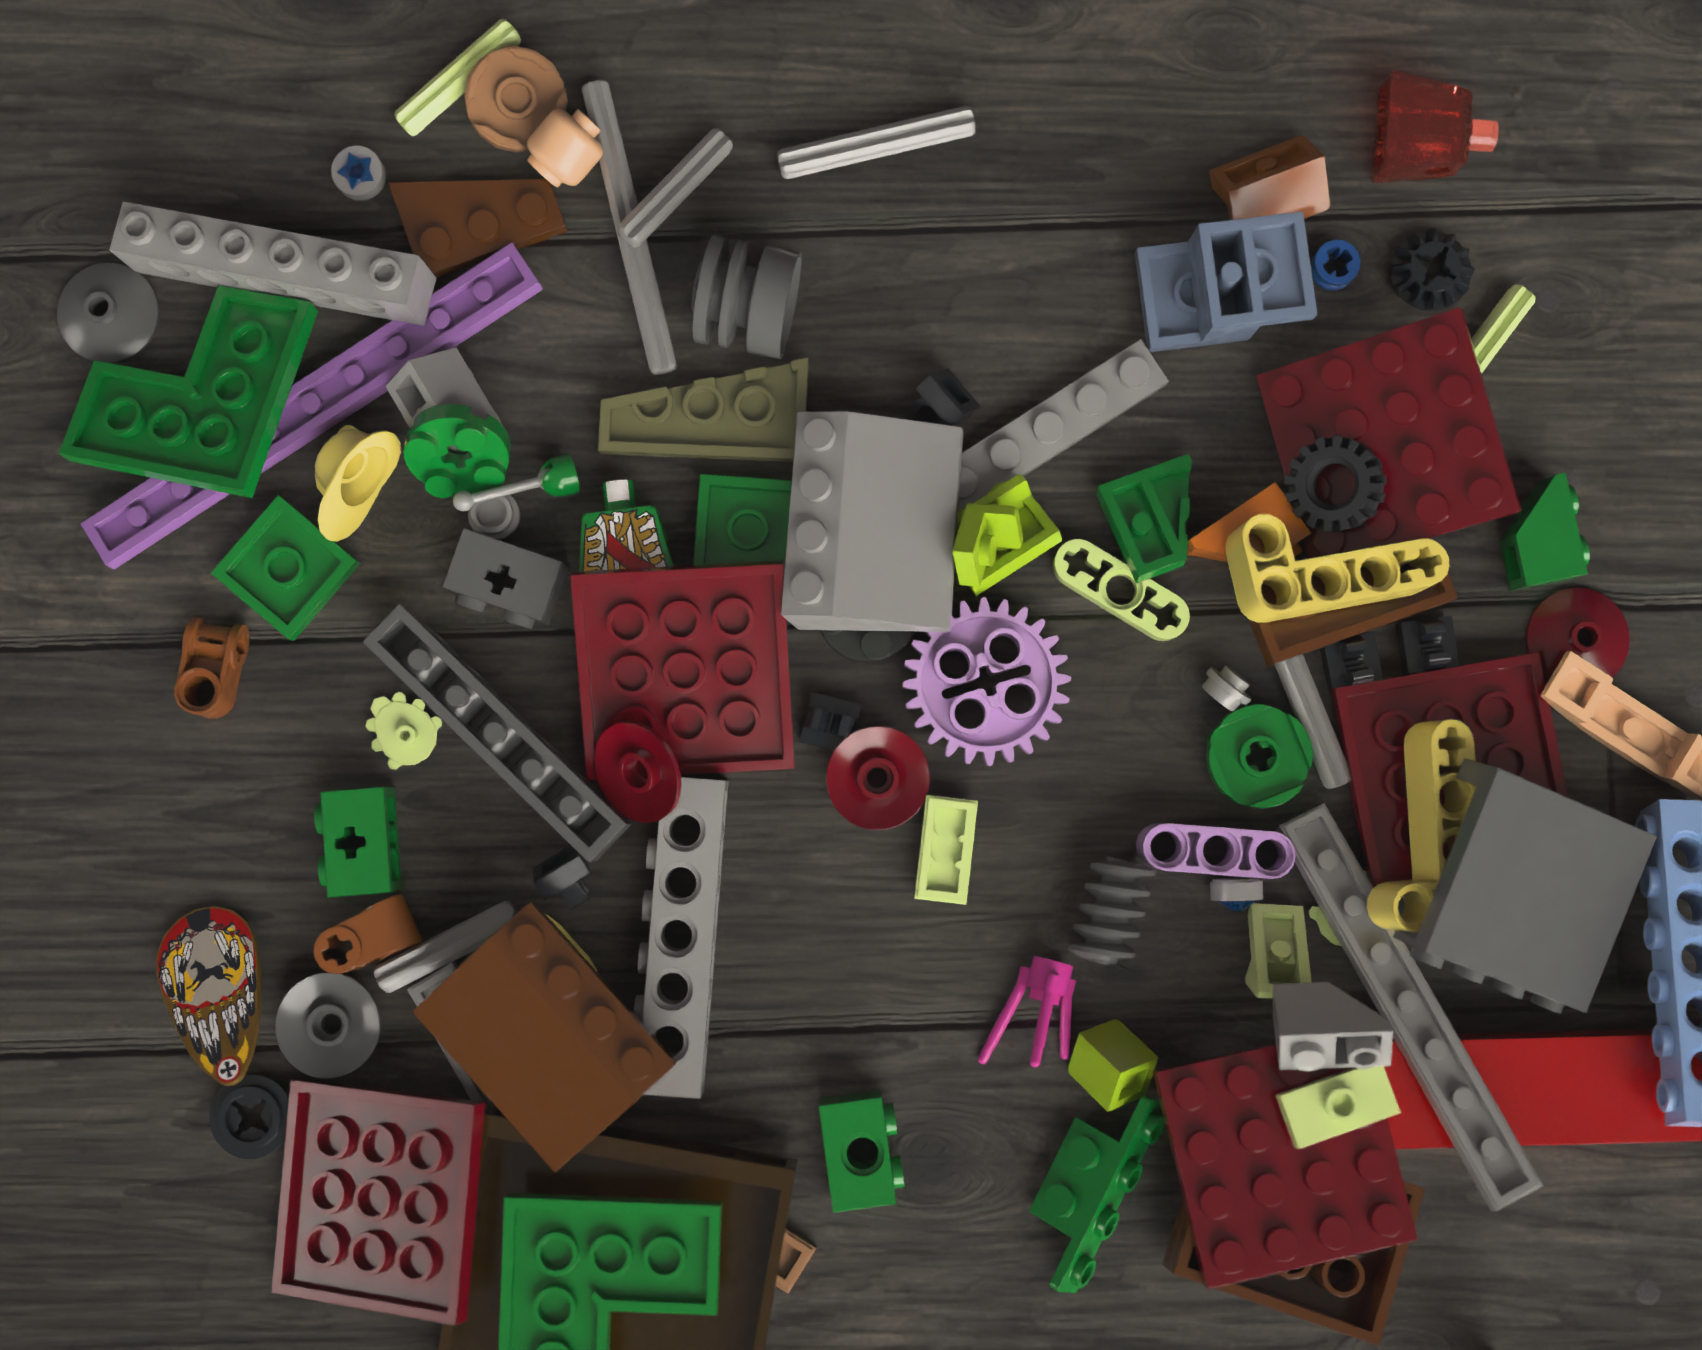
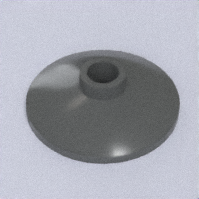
M99 263L78 272L64 287L57 306L58 326L66 343L76 353L88 360L112 364L124 362L141 353L154 338L160 320V305L152 285L139 272H135L130 267L118 263ZM102 301H107L109 308L106 314L96 317L95 309L97 305Z
M328 972L315 974L295 984L282 999L275 1020L276 1039L284 1057L302 1073L325 1079L341 1077L361 1067L374 1052L381 1033L380 1011L371 992L358 980L344 974ZM329 1014H335L341 1020V1028L337 1033L329 1031L325 1025L326 1017Z

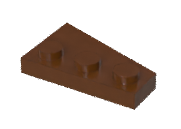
M547 179L388 183L413 255H419L436 278L481 263L510 243H513L516 249H520L568 232L554 190Z

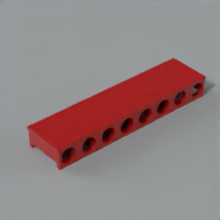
M1653 1028L1457 1034L1520 1146L1702 1141V1127L1665 1126L1664 1112L1659 1109L1656 1099V1088L1658 1081L1661 1079L1660 1057L1655 1055L1652 1047ZM1393 1038L1391 1066H1384L1401 1112L1387 1118L1395 1149L1455 1148ZM1693 1056L1690 1063L1691 1071L1696 1079L1702 1082V1062Z

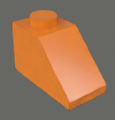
M1274 482L1188 541L1187 555L1228 563L1225 548L1228 536L1251 517L1259 514L1275 516L1285 525L1294 557L1303 551L1298 542L1311 534L1302 519L1297 518L1292 512L1294 510L1291 503H1287L1286 496L1277 483ZM1249 533L1251 547L1255 551L1264 554L1262 540L1257 535Z

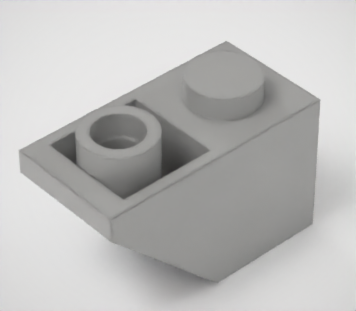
M457 347L408 360L386 385L388 392L410 428L414 425L415 418L422 411L442 404L471 407L470 414L479 416L486 420L487 414H489L501 423ZM449 446V449L459 454L467 453V451H459L456 446Z
M1329 982L1273 984V1025L1279 1070L1299 1069L1302 1071H1313L1320 1068L1355 1067L1369 1069L1375 1066H1391L1393 1028L1390 1021Z

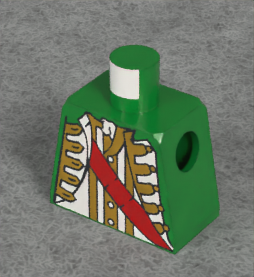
M614 480L603 483L605 511L587 513L582 516L579 571L676 566L662 518L656 506L636 507L633 480Z

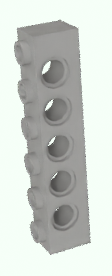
M122 202L109 249L131 269L142 274L218 287L219 285L310 301L314 306L421 326L425 325L436 282L435 275L419 255L129 202Z
M681 777V793L676 807L669 815L659 820L657 838H649L646 868L655 870L653 890H645L643 896L642 921L651 923L649 943L641 942L639 947L638 974H646L645 995H636L634 1014L655 1037L658 1029L663 1026L677 1028L683 1035L684 1045L677 1052H669L676 1060V1065L656 1082L645 1095L700 1099L704 1092L729 781ZM682 815L694 817L700 825V836L692 845L681 844L674 837V823ZM677 867L687 868L695 875L696 888L690 896H678L673 893L669 886L670 874ZM681 920L689 925L692 931V940L688 947L674 948L667 942L665 928L670 921ZM677 973L686 980L688 992L685 998L671 1000L662 993L660 984L665 974Z

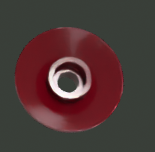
M1568 588L1549 595L1537 605L1528 620L1525 641L1528 654L1539 652L1544 678L1548 681L1566 651H1572L1613 678L1627 658L1630 634L1623 613L1611 599L1591 589ZM1581 628L1587 629L1592 637L1591 643L1587 647L1581 645L1577 639L1578 631Z
M635 721L619 722L610 726L601 734L595 747L594 767L598 783L613 807L629 819L642 823L656 822L669 815L676 807L680 798L681 774L676 757L667 742L652 728Z
M883 726L863 728L851 733L849 738H844L833 751L826 771L828 795L836 810L852 824L868 830H888L910 820L922 807L930 785L928 762L918 744L903 732ZM880 767L885 771L886 779L882 785L871 786L868 783L867 774L872 768Z

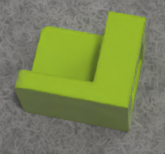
M1114 1019L1078 1034L1068 1066V1072L1109 1112L1146 1095L1159 1057L1121 1021Z

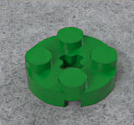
M442 404L425 409L415 418L414 425L407 431L403 451L407 467L418 480L425 483L426 491L438 498H448L459 491H467L472 494L501 486L505 480L511 446L508 433L497 419L487 414V418L484 420L479 416L470 414L471 407L461 404ZM449 446H456L459 451H467V453L454 454L448 451Z
M1263 704L1249 705L1230 712L1210 732L1206 742V766L1215 787L1233 803L1254 808L1275 807L1296 796L1304 785L1302 783L1307 777L1308 769L1311 768L1313 760L1312 744L1303 725L1289 713L1286 714L1280 709ZM1253 742H1257L1260 748L1269 747L1272 752V756L1265 760L1267 769L1264 771H1259L1256 765L1247 764L1246 756L1251 753L1249 746Z

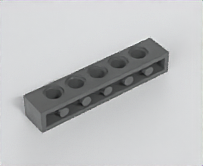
M399 604L363 641L381 661L589 863L597 861L633 824L626 816L615 809L604 794L587 780L569 760L413 609Z

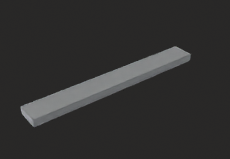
M1325 803L1279 825L1276 831L1285 835L1292 842L1296 855L1294 863L1379 1014L1392 1023L1393 1038L1490 1211H1497L1543 1187L1542 1182L1415 960L1410 957L1411 953L1404 942L1393 938L1395 930L1380 928L1370 919L1367 911V898L1373 887Z

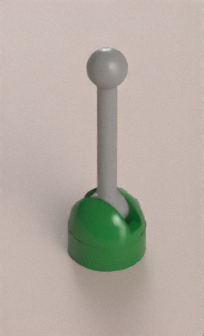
M569 453L555 456L544 462L539 469L538 476L535 478L472 494L467 491H459L453 497V505L459 511H468L475 503L541 487L547 494L553 497L577 494L580 492L575 465Z

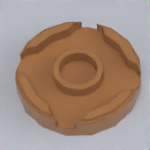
M519 46L495 50L491 54L488 53L479 59L468 75L464 95L468 119L479 136L494 147L515 153L529 151L527 140L554 109L566 111L568 100L564 83L553 63L535 50Z

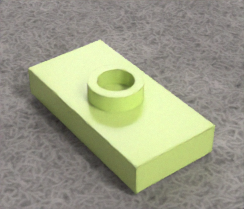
M926 795L914 899L967 904L978 801Z
M1375 1066L1369 1069L1353 1067L1276 1095L1294 1148L1297 1149L1401 1113L1384 1066Z

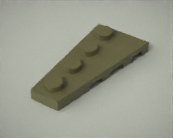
M808 358L790 361V364L744 370L745 373L716 379L710 377L695 380L692 384L668 389L667 387H661L602 399L600 404L598 451L600 454L794 462L798 412H807Z

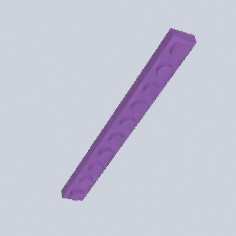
M508 244L433 293L424 326L392 320L292 385L261 473L387 392L386 385L408 360L456 347L542 291V286L514 244ZM149 478L80 524L104 564L115 570L228 496L229 493Z

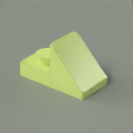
M1251 903L1248 912L1251 961L1245 977L1246 985L1257 998L1273 999V984L1311 983L1303 906Z

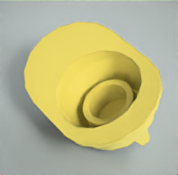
M345 425L323 445L317 455L314 466L316 486L323 495L319 508L318 524L321 534L327 540L338 542L348 538L359 528L367 516L382 486L396 468L401 454L400 441L393 432L382 430L367 434L351 425Z

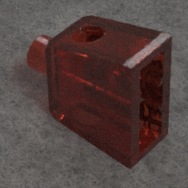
M1391 71L1378 89L1372 183L1454 176L1467 163L1469 151L1492 152L1498 138V122L1471 119L1473 95L1469 89L1399 71Z

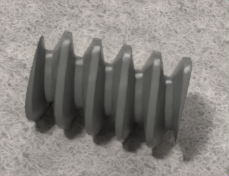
M1105 856L1106 861L1090 863L1088 868L1101 877V881L1085 883L1083 887L1085 891L1096 898V901L1081 903L1078 907V910L1090 917L1091 920L1089 923H1078L1073 926V930L1086 939L1085 943L1069 944L1067 950L1089 961L1128 970L1118 960L1134 958L1136 951L1124 943L1123 940L1137 938L1141 935L1140 929L1128 921L1129 918L1145 917L1146 910L1135 903L1134 898L1151 896L1152 892L1148 887L1139 882V878L1156 876L1157 870Z

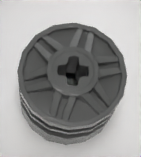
M714 234L710 238L704 258L697 269L691 303L693 312V340L695 343L708 345L713 338L717 323H719L718 344L721 348L728 349L736 336L738 327L745 328L746 350L748 353L782 359L788 343L796 308L802 268L801 251L768 244L761 254L758 266L750 265V248L747 240L739 239L737 241L731 260L728 261V237Z

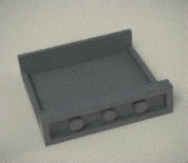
M1464 758L1457 778L1477 786L1417 937L1415 938L1395 930L1393 938L1413 946L1410 957L1441 969L1444 960L1454 963L1450 972L1473 982L1482 984L1485 975L1494 978L1490 987L1513 997L1522 999L1526 990L1533 993L1530 1002L1561 1014L1564 1005L1586 1013L1657 836L1502 769Z

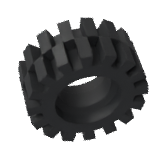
M1343 436L1321 437L1315 439V443L1310 446L1304 445L1298 450L1301 452L1298 458H1292L1288 465L1292 468L1290 475H1285L1284 485H1288L1289 493H1286L1285 496L1287 503H1292L1294 507L1292 512L1297 518H1302L1306 525L1322 531L1346 532L1349 529H1357L1365 525L1364 522L1368 518H1373L1377 514L1378 510L1376 509L1380 502H1384L1386 496L1383 493L1384 485H1387V476L1382 472L1381 467L1384 466L1380 458H1377L1372 453L1373 450L1368 446ZM1332 464L1347 466L1353 472L1356 480L1353 495L1348 501L1340 505L1325 503L1316 491L1318 475L1324 468Z

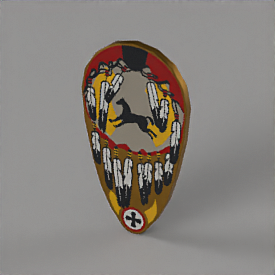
M217 906L195 909L179 918L163 936L156 954V976L165 1006L190 1056L205 1073L222 1085L233 1086L244 1078L253 1058L259 1035L261 963L258 940L250 923L233 910Z

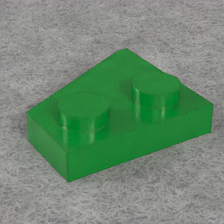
M1189 454L1101 484L1096 490L1095 494L1136 583L1183 567L1187 560L1188 535L1186 534V525L1190 507L1188 486L1189 473L1192 467V460Z

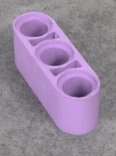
M1154 823L1145 827L1140 832L1136 842L1137 854L1141 861L1149 867L1164 871L1274 879L1286 875L1294 866L1296 858L1295 848L1290 839L1274 831ZM1160 832L1170 834L1175 843L1174 853L1165 861H1158L1151 853V841ZM1213 836L1220 837L1226 845L1225 858L1216 865L1209 864L1203 855L1205 842ZM1265 840H1270L1274 843L1278 852L1276 862L1268 869H1263L1259 866L1255 856L1257 847Z

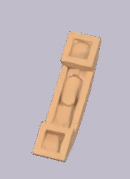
M1566 651L1540 696L1562 716L1610 750L1669 785L1702 801V736L1685 732L1611 684L1613 681L1612 677L1572 651Z

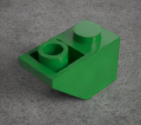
M1566 472L1555 474L1537 483L1522 506V512L1516 515L1499 541L1509 591L1571 580L1588 574L1586 565L1590 560L1589 546L1585 537L1579 535L1575 516L1579 509L1577 492L1571 484H1568Z

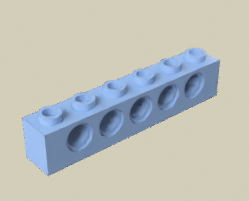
M1659 799L1640 811L1635 826L1657 836L1639 880L1641 894L1643 897H1647L1648 919L1645 921L1643 931L1644 942L1647 949L1651 950L1653 971H1651L1648 977V994L1650 1000L1656 1005L1657 1025L1654 1026L1652 1032V1047L1655 1055L1660 1057L1661 1079L1657 1084L1656 1099L1659 1109L1664 1112L1665 1126L1702 1127V1082L1696 1079L1690 1067L1693 1056L1702 1062V801ZM1673 847H1677L1684 852L1688 861L1687 868L1675 861L1672 853ZM1677 898H1681L1689 904L1692 910L1691 920L1684 918L1678 911ZM1682 950L1689 952L1694 957L1697 965L1695 974L1687 970L1683 965L1681 959ZM1687 1003L1694 1005L1700 1012L1701 1025L1699 1028L1694 1026L1687 1018Z

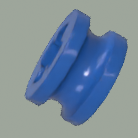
M1335 239L1322 245L1310 261L1312 279L1315 284L1329 291L1343 289L1356 277L1360 269L1361 260L1358 251L1345 240ZM1328 254H1334L1333 260L1340 256L1345 261L1346 266L1340 271L1341 277H1336V271L1328 274L1324 269L1325 263L1329 260Z

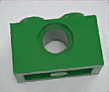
M881 1090L820 1098L819 1113L833 1213L896 1204L895 1188H903L905 1185L901 1156H890L887 1136L897 1135L893 1103L883 1104ZM857 1138H868L876 1144L878 1150L871 1160L859 1162L849 1155L848 1146Z

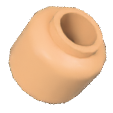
M554 109L528 138L527 147L531 152V156L527 161L555 187L558 188L562 182L569 186H576L603 155L602 145L595 138L601 129L579 109L572 116L562 109Z

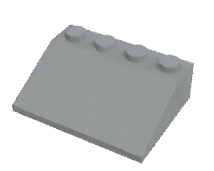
M849 411L798 412L781 615L798 630L951 631L955 569L952 550L957 537L963 429L961 427Z

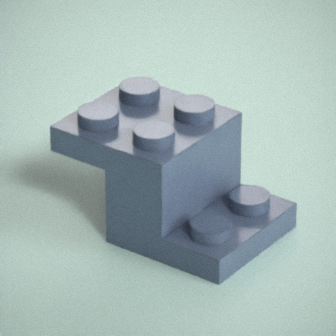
M1303 211L1202 223L1197 225L1188 242L1140 247L1134 253L1146 344L1149 352L1247 341L1260 326L1313 320L1317 316Z

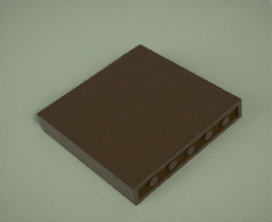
M490 1104L484 1112L467 1321L458 1325L443 1323L438 1350H499L504 1197L508 1193L722 1201L719 1309L717 1315L611 1311L610 1350H765L798 1159L609 1125L558 1171L554 1172L494 1104Z

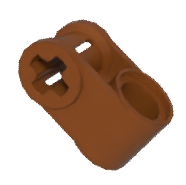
M192 616L189 619L183 634L182 657L177 681L174 686V697L177 704L184 711L214 719L227 715L233 709L236 702L242 666L249 648V629L246 624L236 623L233 627L206 623L205 619L199 616ZM210 641H216V642H222L223 644H222V645H218V644H212V643H209V642H210ZM211 681L215 688V694L207 705L201 707L197 700V692L203 683Z
M398 894L362 910L358 915L323 931L315 941L313 952L315 961L320 968L328 973L341 974L356 971L378 960L382 961L422 943L423 939L403 894ZM350 940L353 949L346 953V958H336L334 950L340 947V941Z

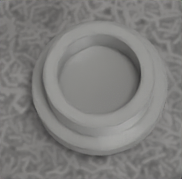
M506 495L473 504L472 508L468 510V520L474 532L496 540H502L509 537L517 529L520 522V509L516 500L511 495Z
M1225 665L1221 671L1210 667L1206 672L1209 678L1202 685V688L1230 711L1234 712L1241 703L1247 705L1252 700L1245 692L1250 684L1229 666Z

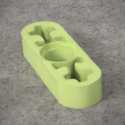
M1073 539L1064 543L1055 553L1052 568L1059 582L1152 639L1158 641L1171 640L1182 634L1187 628L1190 613L1187 604L1181 597L1151 579L1136 583L1128 565L1092 543L1082 539ZM1078 551L1085 553L1087 556L1084 564L1095 572L1100 569L1101 562L1110 567L1099 579L1096 592L1087 587L1094 577L1083 571L1078 572L1075 576H1071L1066 572L1069 563L1063 559L1065 554L1074 556ZM1124 576L1133 583L1135 594L1130 603L1119 605L1113 603L1108 598L1106 586L1112 577ZM1146 590L1154 595L1147 601L1148 604L1157 609H1162L1167 604L1174 608L1171 616L1177 621L1175 627L1167 625L1162 630L1158 629L1155 626L1157 622L1156 615L1146 609L1141 611L1139 618L1131 613L1142 602Z

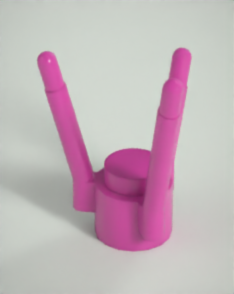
M1033 956L1030 968L1020 967L1017 983L978 1056L980 1064L987 1063L1027 987H1031L1028 998L1042 1001L1032 1044L1030 1065L1032 1067L1040 1065L1053 1004L1059 1006V1002V1056L1063 1060L1068 1059L1070 1055L1072 996L1076 980L1071 979L1074 966Z

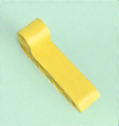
M1259 514L1251 517L1228 536L1225 544L1226 557L1238 606L1248 619L1259 623L1411 596L1441 582L1449 570V557L1446 550L1438 542L1431 539H1417L1295 561L1285 525L1277 517L1270 514ZM1249 533L1257 535L1262 540L1264 554L1255 551L1251 547ZM1406 563L1409 566H1418L1419 568L1400 574V567ZM1361 566L1367 568L1372 573L1374 578L1373 587L1363 580ZM1312 575L1319 577L1323 581L1325 596L1318 594L1313 589L1311 584ZM1262 584H1266L1274 590L1277 600L1276 605L1268 603L1261 594Z
M1448 719L1417 723L1408 730L1405 736L1404 759L1412 880L1384 882L1371 890L1367 898V911L1373 923L1380 928L1419 932L1477 786L1457 778L1464 758L1475 761L1472 733L1467 725L1461 721ZM1441 788L1443 789L1445 794V802L1443 806L1441 805L1439 799V793ZM1445 841L1447 842L1449 849L1448 856L1446 859L1443 855V845ZM1401 896L1405 903L1402 916L1399 915L1398 902Z

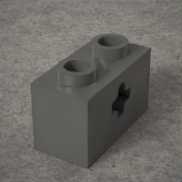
M463 528L443 588L457 594L454 600L455 604L484 613L486 604L505 610L502 620L532 630L535 621L546 625L550 624L569 567L561 561ZM509 572V576L516 580L514 589L504 588L501 592V588L496 586L494 581L496 576L506 577Z

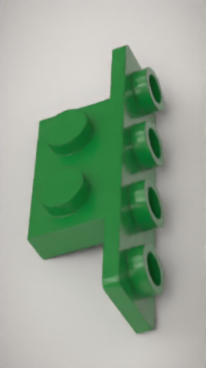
M1143 1095L1120 1140L1089 1122L1075 1117L1029 1210L1036 1217L1072 1238L1049 1284L1056 1291L1076 1293L1079 1288H1083L1091 1279L1096 1268V1260L1093 1258L1102 1240H1107L1118 1224L1120 1214L1117 1212V1209L1125 1193L1131 1192L1140 1180L1143 1171V1165L1140 1163L1148 1146L1155 1144L1164 1131L1165 1121L1160 1100Z

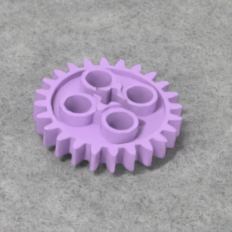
M986 597L981 598L978 611L974 613L971 612L965 601H961L959 603V617L954 619L951 616V631L926 632L930 638L928 643L913 640L911 646L922 656L920 660H905L904 663L906 668L917 673L916 678L902 682V688L917 691V697L905 704L906 709L921 708L923 715L914 724L915 728H921L930 724L934 730L929 736L927 743L931 745L943 737L948 741L945 748V756L947 757L951 756L958 747L963 748L965 764L972 762L976 752H982L986 766H992L996 751H1001L1007 763L1014 762L1013 747L1016 745L1026 754L1033 753V746L1029 737L1034 735L1043 741H1047L1050 736L1043 723L1047 721L1059 724L1062 721V718L1052 710L1053 704H1067L1070 699L1064 694L1057 692V686L1070 682L1071 676L1056 672V667L1065 662L1068 657L1067 655H1052L1049 650L1057 643L1059 637L1056 635L1042 639L1039 633L1046 621L1041 619L1032 626L1026 624L1028 608L1025 606L1015 617L1008 615L1009 605L1008 600L1003 599L996 612H990ZM1000 636L1010 638L1017 647L1015 660L1008 664L995 661L989 650L992 639ZM949 651L961 653L968 662L966 675L959 679L948 678L940 669V658ZM1024 665L1030 668L1028 675L1006 680L995 685L992 689L993 696H987L984 689H976L949 699L942 697V691L975 681L980 676L979 669L985 668L987 674L993 676ZM1020 685L1029 690L1032 696V704L1026 713L1017 714L1008 709L1005 703V694L1009 687ZM963 700H971L980 705L983 711V719L977 728L967 729L958 724L955 719V709L958 703Z

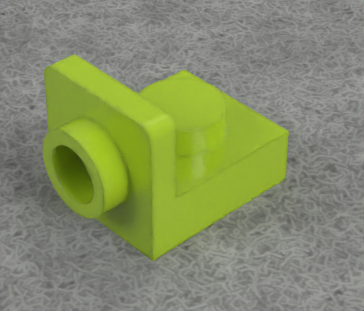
M966 504L952 550L960 585L980 587L986 566H993L997 547L1021 548L1023 533L1019 511L1016 507L998 504Z

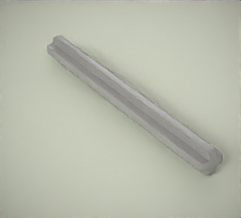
M596 80L584 84L582 93L588 117L601 129L595 138L603 148V155L599 163L617 233L620 222L638 205L608 82L606 80ZM617 233L649 369L653 375L672 372L676 370L677 362L647 239L639 247L633 248Z

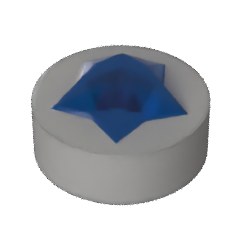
M363 146L347 147L338 153L332 163V179L338 189L350 199L357 201L371 199L384 187L386 181L385 167L378 156L369 148Z
M1216 878L1210 882V900L1219 901L1229 910H1245L1256 900L1263 899V881L1260 878Z

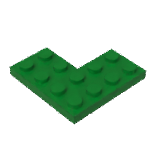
M218 285L185 377L94 360L59 454L71 462L252 498L318 310L310 301Z
M508 1193L504 1197L499 1350H610L611 1311L717 1315L719 1309L722 1201Z

